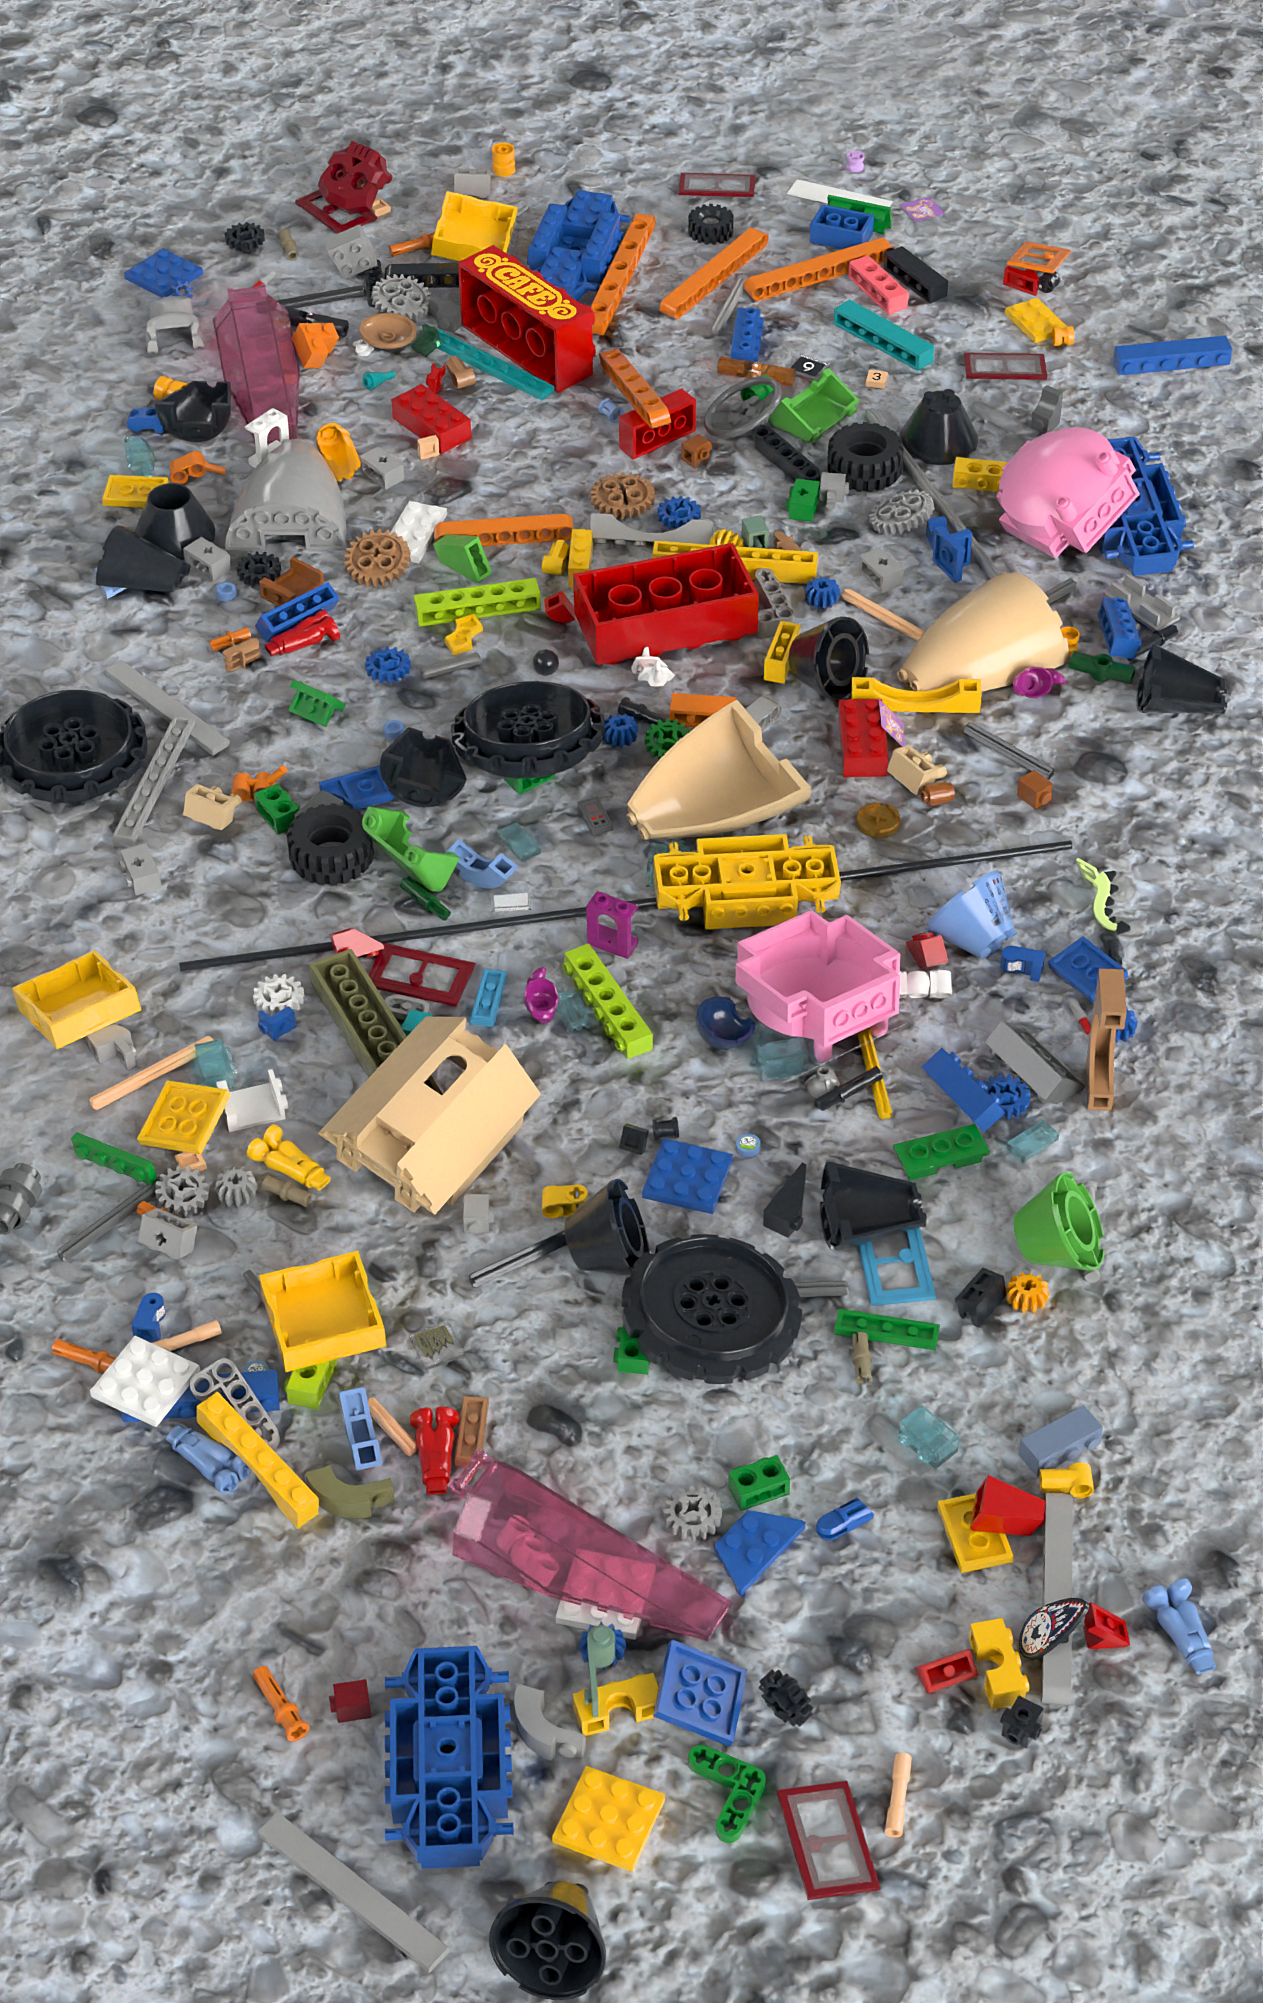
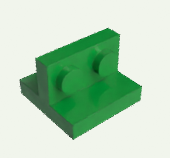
M294 679L289 686L297 692L288 711L324 727H327L334 709L343 712L346 705L333 696Z

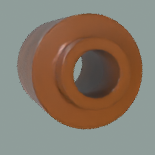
M943 781L924 785L923 790H921V800L928 807L946 804L955 798V791L951 782L946 783Z

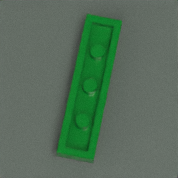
M78 1132L71 1138L74 1152L81 1159H87L98 1166H104L118 1174L132 1177L138 1182L142 1181L152 1185L157 1180L151 1161Z
M839 1309L834 1335L852 1337L855 1333L858 1338L857 1332H864L868 1335V1340L936 1351L940 1324Z

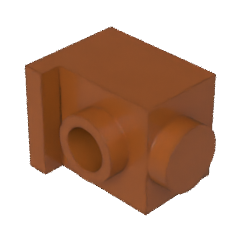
M700 434L681 443V459L693 468H696L697 463L709 457V451L712 450L711 442Z

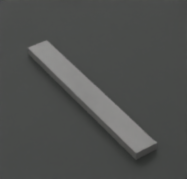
M120 660L105 669L107 677L170 723L174 715L195 719V726L189 738L212 756L230 746L229 740L124 661Z
M177 715L173 716L112 835V842L134 846L195 726V719Z
M276 1812L257 1831L259 1838L428 1973L449 1953L447 1945L279 1812Z

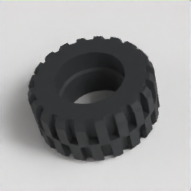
M852 423L851 426L846 425L841 430L838 429L831 436L828 444L827 470L829 473L846 474L849 490L855 489L857 492L880 491L885 487L891 486L900 477L903 466L904 445L897 433L893 430L890 431L889 427H882L878 423Z
M331 803V805L326 806L325 804H320L316 808H308L305 813L301 812L292 821L287 831L289 860L293 870L300 877H305V880L308 882H317L318 885L323 886L325 884H330V886H336L337 883L345 884L349 883L350 879L355 880L360 877L361 873H364L369 868L374 855L373 840L362 826L364 815L355 808L350 809L349 806L344 804L338 806L337 803ZM327 842H340V843H343V844H341V845L334 846V847H321V846H319V845H321V844H323V843H327Z

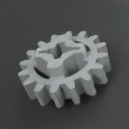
M177 1165L176 1171L170 1168L167 1169V1176L160 1174V1181L156 1182L155 1197L158 1199L159 1207L165 1205L167 1212L174 1210L175 1216H178L179 1212H183L184 1216L187 1217L190 1210L194 1214L197 1213V1206L204 1208V1200L209 1198V1183H206L205 1175L199 1176L198 1169L191 1172L190 1166L187 1165L185 1170H181L180 1165Z
M690 1486L688 1492L680 1488V1495L672 1493L671 1501L666 1500L664 1519L666 1520V1527L672 1528V1535L674 1536L681 1533L682 1540H685L687 1536H691L693 1542L696 1541V1536H701L705 1540L707 1532L714 1535L715 1527H720L722 1508H720V1500H714L713 1492L707 1495L704 1494L703 1487L699 1491H695L694 1486ZM707 1510L710 1511V1517L707 1516ZM676 1511H679V1517H678V1518L676 1517V1514H675Z

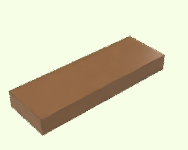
M463 1396L454 1459L455 1466L481 1467L489 1398Z

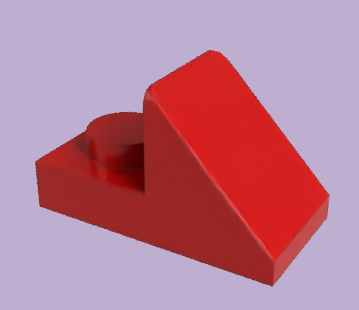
M1007 266L1004 269L1003 285L1033 296L1037 295L1039 278L1035 270L1026 269L1022 271L1011 266Z
M1090 1602L1084 1619L1085 1625L1083 1626L1087 1648L1102 1649L1129 1646L1130 1640L1126 1621Z

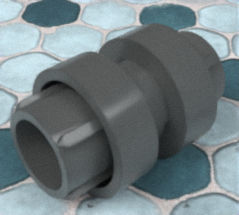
M18 1163L14 1168L5 1169L0 1175V1234L2 1235L10 1234L12 1229L23 1227L30 1215V1208L35 1206L42 1193V1187L39 1183L41 1175L28 1164Z

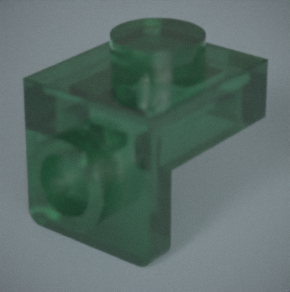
M424 323L422 325L424 333L411 346L412 350L427 357L441 344L439 331L434 326Z

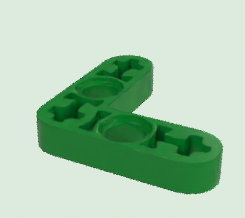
M696 1745L692 1747L688 1754V1765L691 1771L733 1789L716 1821V1835L719 1840L725 1843H733L741 1837L764 1792L765 1774L760 1768L711 1747ZM701 1756L706 1757V1761L702 1760L701 1763L696 1762V1759H700ZM714 1761H716V1762H715V1765H714V1769L712 1770V1769H711V1765H713V1764H714ZM724 1765L733 1767L735 1772L730 1776H724L719 1772V1769ZM756 1778L757 1782L753 1783L749 1793L747 1791L748 1781ZM738 1799H743L748 1802L749 1806L744 1810H738L733 1806V1803ZM732 1816L735 1818L734 1829L726 1832L724 1827L729 1826Z

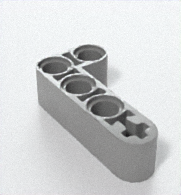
M760 568L755 572V587L759 594V600L765 610L758 612V633L756 635L761 638H769L775 636L780 621L794 623V610L774 572L769 568Z
M227 1358L219 1359L192 1377L190 1389L196 1399L205 1401L216 1392L220 1393L223 1391L235 1411L262 1439L264 1437L259 1428L264 1426L267 1433L273 1439L270 1442L266 1439L264 1441L272 1450L279 1445L280 1435L276 1426L231 1360ZM223 1367L232 1369L231 1375L227 1378L218 1376L219 1370ZM202 1381L210 1384L209 1389L204 1393L196 1391L197 1385ZM238 1388L246 1390V1395L240 1400L232 1397L233 1392ZM251 1410H258L260 1412V1417L255 1421L246 1419L247 1413Z

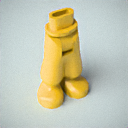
M272 1124L266 1130L263 1140L255 1138L248 1146V1158L257 1162H264L269 1169L283 1173L303 1185L305 1184L307 1188L314 1187L320 1191L330 1182L331 1177L324 1173V1168L320 1167L313 1159L302 1152L293 1142L289 1140L282 1142V1128L276 1124Z

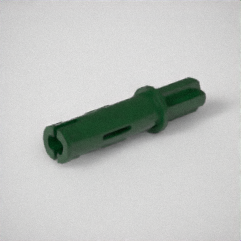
M407 876V879L403 878L401 880L400 888L421 903L427 912L434 913L443 921L448 919L451 912L440 903V899L437 896H432L410 876Z

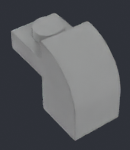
M108 1025L86 1036L88 1049L99 1064L117 1056L128 1071L136 1067L135 1057L137 1053L132 1044L131 1033L126 1028Z

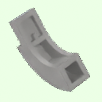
M517 1683L514 1695L515 1722L524 1743L533 1752L551 1761L555 1752H559L568 1758L576 1757L583 1759L586 1752V1735L557 1727L548 1722L542 1714L545 1706L544 1691Z

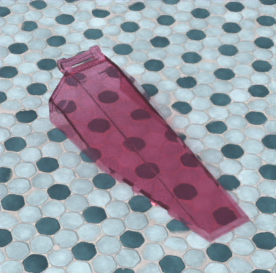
M259 284V287L235 290L228 288V300L212 319L223 379L225 382H231V396H233L241 416L244 417L246 425L274 408L287 415L289 439H297L300 368L296 348L291 339L293 333L288 310L267 294L265 284ZM278 426L273 427L269 431L267 445L275 440L280 442ZM250 432L255 441L254 433Z
M477 1449L473 1453L471 1462L461 1475L453 1479L449 1485V1489L453 1494L466 1499L454 1530L452 1555L548 1597L580 1606L582 1602L597 1606L598 1611L605 1613L608 1610L622 1613L624 1618L630 1620L633 1617L650 1621L652 1626L662 1629L666 1628L673 1632L705 1641L710 1640L732 1605V1601L564 1498L529 1474L489 1457L481 1449ZM480 1467L485 1469L473 1487L467 1486V1483Z

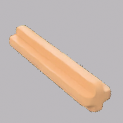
M371 1397L368 1400L371 1417L406 1455L411 1456L416 1453L418 1448L415 1440L376 1398Z

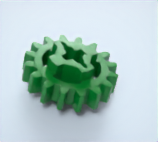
M666 718L665 723L659 719L657 726L651 724L650 730H646V751L651 752L652 758L658 756L659 761L680 740L679 738L684 737L690 730H685L684 723L678 725L677 719L673 723L670 722L669 718Z

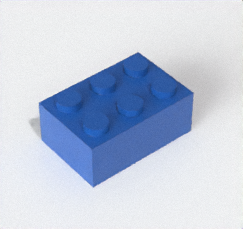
M822 204L810 223V243L830 246L835 249H845L869 242L873 235L874 215Z

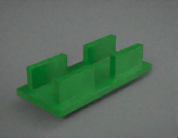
M828 194V206L874 215L873 232L884 234L886 228H892L891 207Z
M976 1124L893 1144V1148L909 1181L937 1174V1168L953 1164L954 1168L957 1169L980 1163L983 1156L990 1155V1151Z

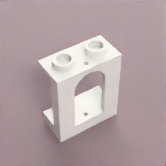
M272 408L245 426V429L254 433L256 454L248 458L249 465L256 468L271 451L280 446L285 439H289L287 415ZM278 426L280 442L275 440L267 445L269 431L273 427Z

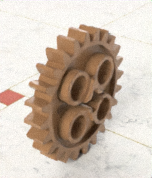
M615 472L612 477L607 474L606 479L600 477V482L595 481V486L591 487L590 500L591 505H594V510L599 509V514H611L615 518L620 516L621 520L625 516L632 519V515L639 517V513L646 514V509L651 510V505H654L655 491L654 486H651V481L646 482V478L640 479L639 474L634 477L632 473L625 475L622 472L621 475H618Z
M371 529L370 535L363 532V538L356 536V543L350 542L351 548H346L347 554L344 555L345 566L348 575L352 576L353 581L358 579L359 585L365 582L366 587H369L373 583L374 588H377L378 583H381L385 587V582L388 581L392 585L393 578L400 580L399 574H406L405 569L409 568L408 562H411V553L407 541H403L402 536L397 537L396 532L390 535L389 529L385 533H382L381 529L374 533Z

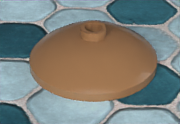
M394 313L375 314L366 318L360 324L361 338L371 346L381 349L404 347L414 340L417 333L416 325L412 320Z

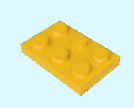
M1038 298L1005 308V315L1034 343L1052 338L1053 327L1065 328L1067 326Z
M109 475L102 498L103 506L143 508L150 491L159 485L169 483V478Z
M976 1493L941 1500L937 1504L961 1573L1013 1563L1014 1556L1005 1534L979 1532L970 1529Z

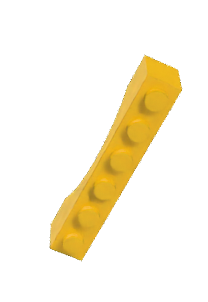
M852 677L851 699H882V702L892 712L980 713L981 679H959L949 685L933 690L907 691L885 685L875 678Z
M218 1392L197 1406V1423L213 1440L228 1447L247 1464L266 1487L280 1511L297 1529L318 1515L319 1498Z

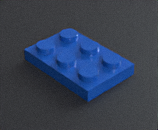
M1084 936L1048 961V966L1052 971L1092 1003L1095 1001L1099 969H1124ZM1124 969V980H1125L1126 978L1129 977V976H1128V972H1127L1126 969Z

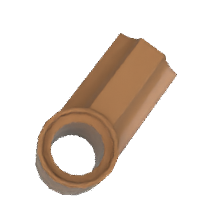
M456 355L449 357L445 365L452 376L454 387L459 389L474 385L476 379L472 368H467L461 358L456 357Z

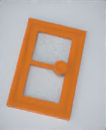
M1025 241L1007 261V264L1053 274L1070 255L1071 250Z

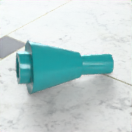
M395 371L385 373L365 372L362 378L363 386L372 391L386 380L395 378L396 373Z

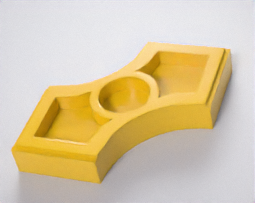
M475 614L455 619V631L445 637V644L453 656L473 650L472 638L483 631V625Z

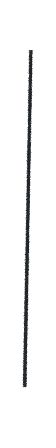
M1072 841L839 872L840 880L844 881L1072 849ZM656 897L626 901L637 905L638 909L657 906ZM586 907L369 937L384 944L587 915ZM331 942L179 962L181 972L334 950Z

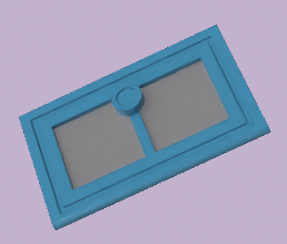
M920 1228L858 1245L871 1306L936 1300Z

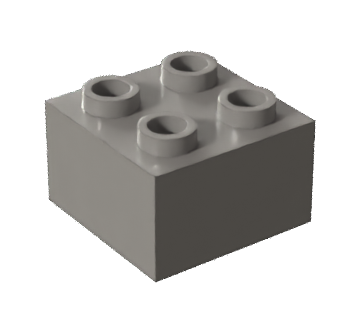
M361 225L327 238V251L344 279L377 266V253Z

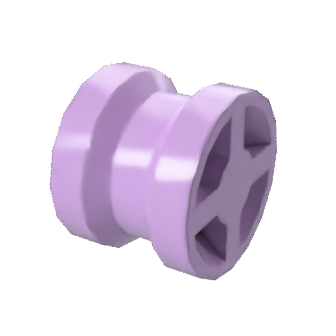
M857 150L848 152L846 169L853 173L862 171L864 169V163L862 162L864 160L863 152Z

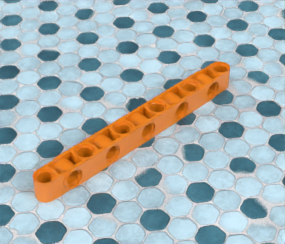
M636 213L591 305L595 315L592 334L602 336L605 334L655 227V216Z
M618 348L599 353L603 370L651 429L671 423L666 405Z

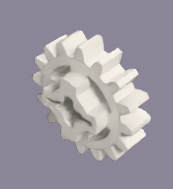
M274 974L273 979L265 977V983L259 981L258 988H254L253 999L257 1010H263L266 1014L271 1013V1016L288 1006L291 1009L300 1010L299 1004L304 1003V989L301 987L300 981L295 982V977L293 976L287 979L286 974H283L281 978Z

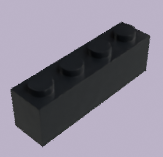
M901 246L885 253L884 270L929 304L947 297L948 280L906 248Z

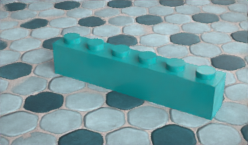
M849 299L834 308V325L909 367L919 371L933 362L934 345Z

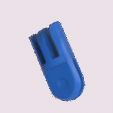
M856 1497L819 1518L816 1524V1532L821 1539L832 1541L873 1519L874 1514Z

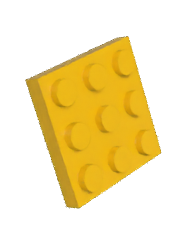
M167 1080L137 1137V1141L140 1145L202 1154L231 1096L227 1089Z
M585 1766L552 1836V1843L633 1872L663 1806L665 1794Z

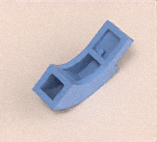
M459 839L447 850L454 852L460 857L456 865L461 870L459 876L467 882L482 888L501 886L518 868L515 863L502 853L495 859H487L478 855Z
M365 1387L338 1392L348 1444L356 1471L383 1465L378 1439L376 1438L371 1420Z

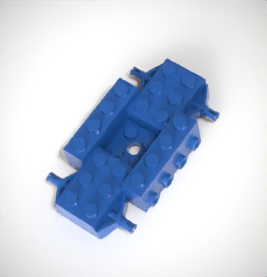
M577 190L575 197L567 201L565 205L549 204L528 248L527 265H529V269L538 271L545 280L554 286L562 287L576 301H579L587 291L598 292L599 284H601L603 277L606 276L608 266L613 261V255L617 253L618 243H621L623 239V232L620 231V222L629 223L630 215L618 213L615 201H613V195L585 190Z
M1134 436L1108 439L1113 450L1130 458L1136 470L1131 475V478L1139 492V496L1135 499L1137 502H1132L1097 541L1100 552L1105 555L1106 560L1112 558L1120 559L1122 563L1131 569L1133 576L1171 572L1177 563L1180 551L1183 549H1193L1194 542L1193 540L1181 541L1183 528L1186 527V517L1180 511V502L1176 500L1174 486H1171L1169 482L1168 471H1165L1163 463L1146 465L1149 461L1160 460V452L1148 453Z
M478 1646L417 1648L413 1651L405 1671L402 1672V1676L385 1677V1689L402 1688L405 1689L409 1697L390 1699V1710H385V1728H390V1735H385V1753H390V1760L385 1761V1778H390V1786H385V1804H391L393 1824L405 1823L402 1824V1828H385V1841H406V1845L417 1863H421V1869L480 1866V1860H483L496 1835H514L513 1822L496 1823V1819L508 1818L507 1798H513L512 1780H507V1772H512L511 1754L506 1755V1747H511V1729H505V1722H510V1704H504V1693L486 1694L492 1683H509V1671L492 1672V1668L488 1667ZM444 1745H452L456 1748L450 1754L440 1751Z

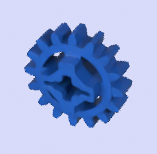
M672 496V500L664 499V503L659 504L657 516L658 521L662 522V526L668 525V529H677L692 519H701L700 505H696V500L690 501V497L685 499L679 496V499H676Z
M386 646L385 650L378 648L377 653L371 651V656L366 657L365 670L367 671V676H372L373 681L379 679V683L387 681L390 684L394 680L397 683L399 682L398 678L405 679V674H410L411 659H409V654H404V650L398 652L397 647L389 649Z
M998 1074L997 1079L989 1076V1082L982 1081L989 1088L986 1093L989 1095L993 1092L1002 1102L999 1106L1005 1112L1002 1116H1005L1007 1120H1010V1115L1018 1118L1020 1112H1026V1107L1030 1105V1090H1027L1026 1083L1020 1084L1019 1077L1013 1080L1010 1074H1008L1007 1078H1003L1002 1074Z

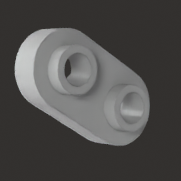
M398 994L390 995L385 999L387 1006L397 1019L405 1020L410 1009L430 1014L429 1004L424 1000Z

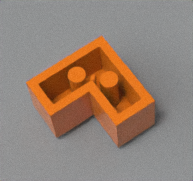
M299 323L291 339L304 368H321L326 357L336 345L339 336L333 323Z

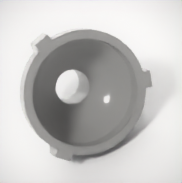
M823 1065L819 1066L817 1071H814L805 1079L804 1086L811 1096L819 1098L833 1090L835 1085L840 1086V1081L833 1070Z

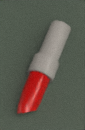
M271 270L261 277L250 290L256 293L261 288H264L268 282L276 277V272Z
M1072 999L1069 1002V1006L1075 1015L1077 1023L1080 1024L1088 1035L1091 1029L1088 1016L1082 1010L1078 1001Z

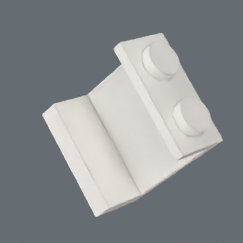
M273 1069L268 1070L269 1083L229 1092L226 1080L216 1082L217 1088L227 1089L231 1095L223 1110L229 1132L286 1119L284 1110L288 1109L286 1095L280 1094L283 1091L280 1078H275Z

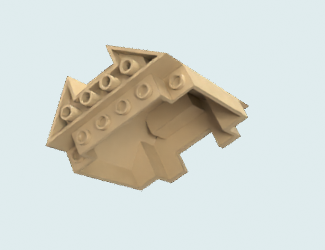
M426 1016L318 1132L320 1136L337 1147V1160L354 1172H357L364 1165L395 1187V1200L413 1213L420 1206H423L435 1215L445 1203L452 1206L522 1127L524 1113L541 1095L506 1043L500 1050L490 1047L478 1035L471 1034L465 1030L466 1017ZM447 1058L465 1071L443 1095H440L424 1084V1082Z

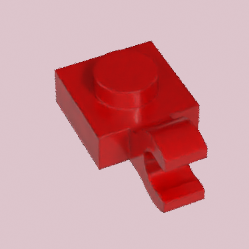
M433 363L431 365V373L427 374L426 386L435 394H437L442 384V377L446 374L445 365L442 368H437L436 364Z

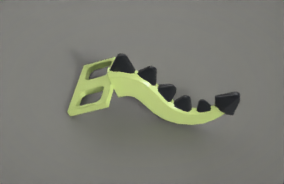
M1077 858L1076 861L1083 878L1092 882L1093 886L1097 889L1093 903V912L1098 923L1104 928L1116 931L1118 935L1130 931L1131 927L1125 922L1120 921L1116 924L1115 916L1108 918L1113 913V910L1106 907L1115 903L1110 895L1119 890L1117 885L1111 884L1116 876V871H1102L1098 874L1095 867Z

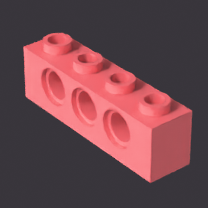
M865 256L849 262V278L888 315L907 308L908 291L873 259Z

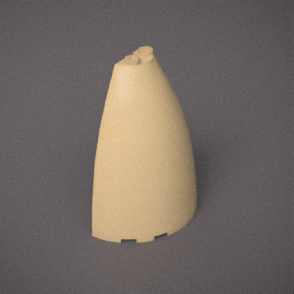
M1004 572L975 588L946 609L924 632L913 647L902 667L897 671V678L906 685L910 683L912 691H928L941 688L959 679H981V692L1013 684L1014 677L1028 667L1056 668L1068 663L1067 638L1062 636L1060 626L1063 624L1057 611H1052L1046 602L1049 598L1042 589L1020 573L1013 572L1010 574Z
M735 700L682 737L659 759L627 803L629 813L626 816L632 826H637L639 834L644 841L648 839L707 837L736 831L786 812L807 801L811 795V787L787 758L780 762L762 742L761 727L740 702Z

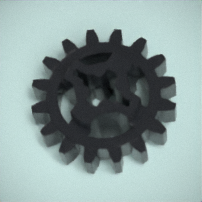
M245 222L243 225L241 223H238L236 226L231 225L232 229L227 228V232H225L226 245H229L230 249L235 247V251L242 250L244 252L246 249L252 251V248L258 249V245H263V241H265L264 229H261L260 225L255 226V223Z
M256 551L255 555L248 553L247 558L241 557L242 561L237 562V576H239L240 581L244 580L245 585L251 583L252 587H254L264 577L274 581L277 577L281 576L282 569L279 558H274V554L267 555L265 551L263 554H259Z
M772 1669L759 1681L761 1684L759 1690L763 1692L761 1697L767 1703V1706L772 1708L774 1715L783 1720V1722L786 1723L789 1720L792 1726L797 1724L800 1727L813 1715L811 1712L813 1707L808 1704L811 1699L805 1693L804 1688L799 1687L797 1680L789 1677V1674L786 1673L783 1676L780 1670L775 1672Z

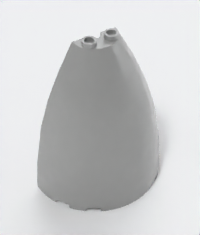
M285 439L280 446L271 451L256 466L244 483L233 509L226 534L225 550H266L265 535H305L306 550H346L347 524L343 498L333 472L311 440Z

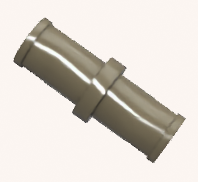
M283 229L279 232L282 249L286 252L287 258L290 261H294L299 256L296 250V242L291 237L289 230Z
M266 1175L262 1182L261 1188L263 1190L279 1195L280 1199L284 1201L291 1200L304 1207H307L311 1202L312 1193L295 1187L290 1181L283 1182L270 1175Z
M857 1332L858 1339L855 1333L852 1335L853 1354L851 1359L852 1363L855 1364L856 1383L866 1384L865 1377H867L868 1383L872 1381L870 1368L872 1354L869 1352L868 1335L864 1332Z

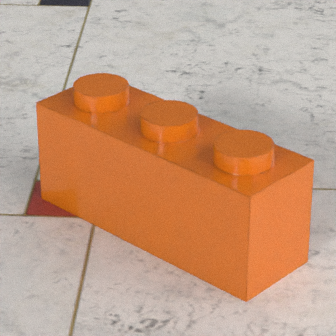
M672 693L670 720L674 721L677 719L679 723H684L685 727L696 728L707 718L735 701L736 697Z

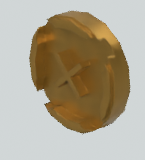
M881 802L869 803L859 809L856 825L867 836L873 838L889 837L896 833L900 827V814L892 805H881Z

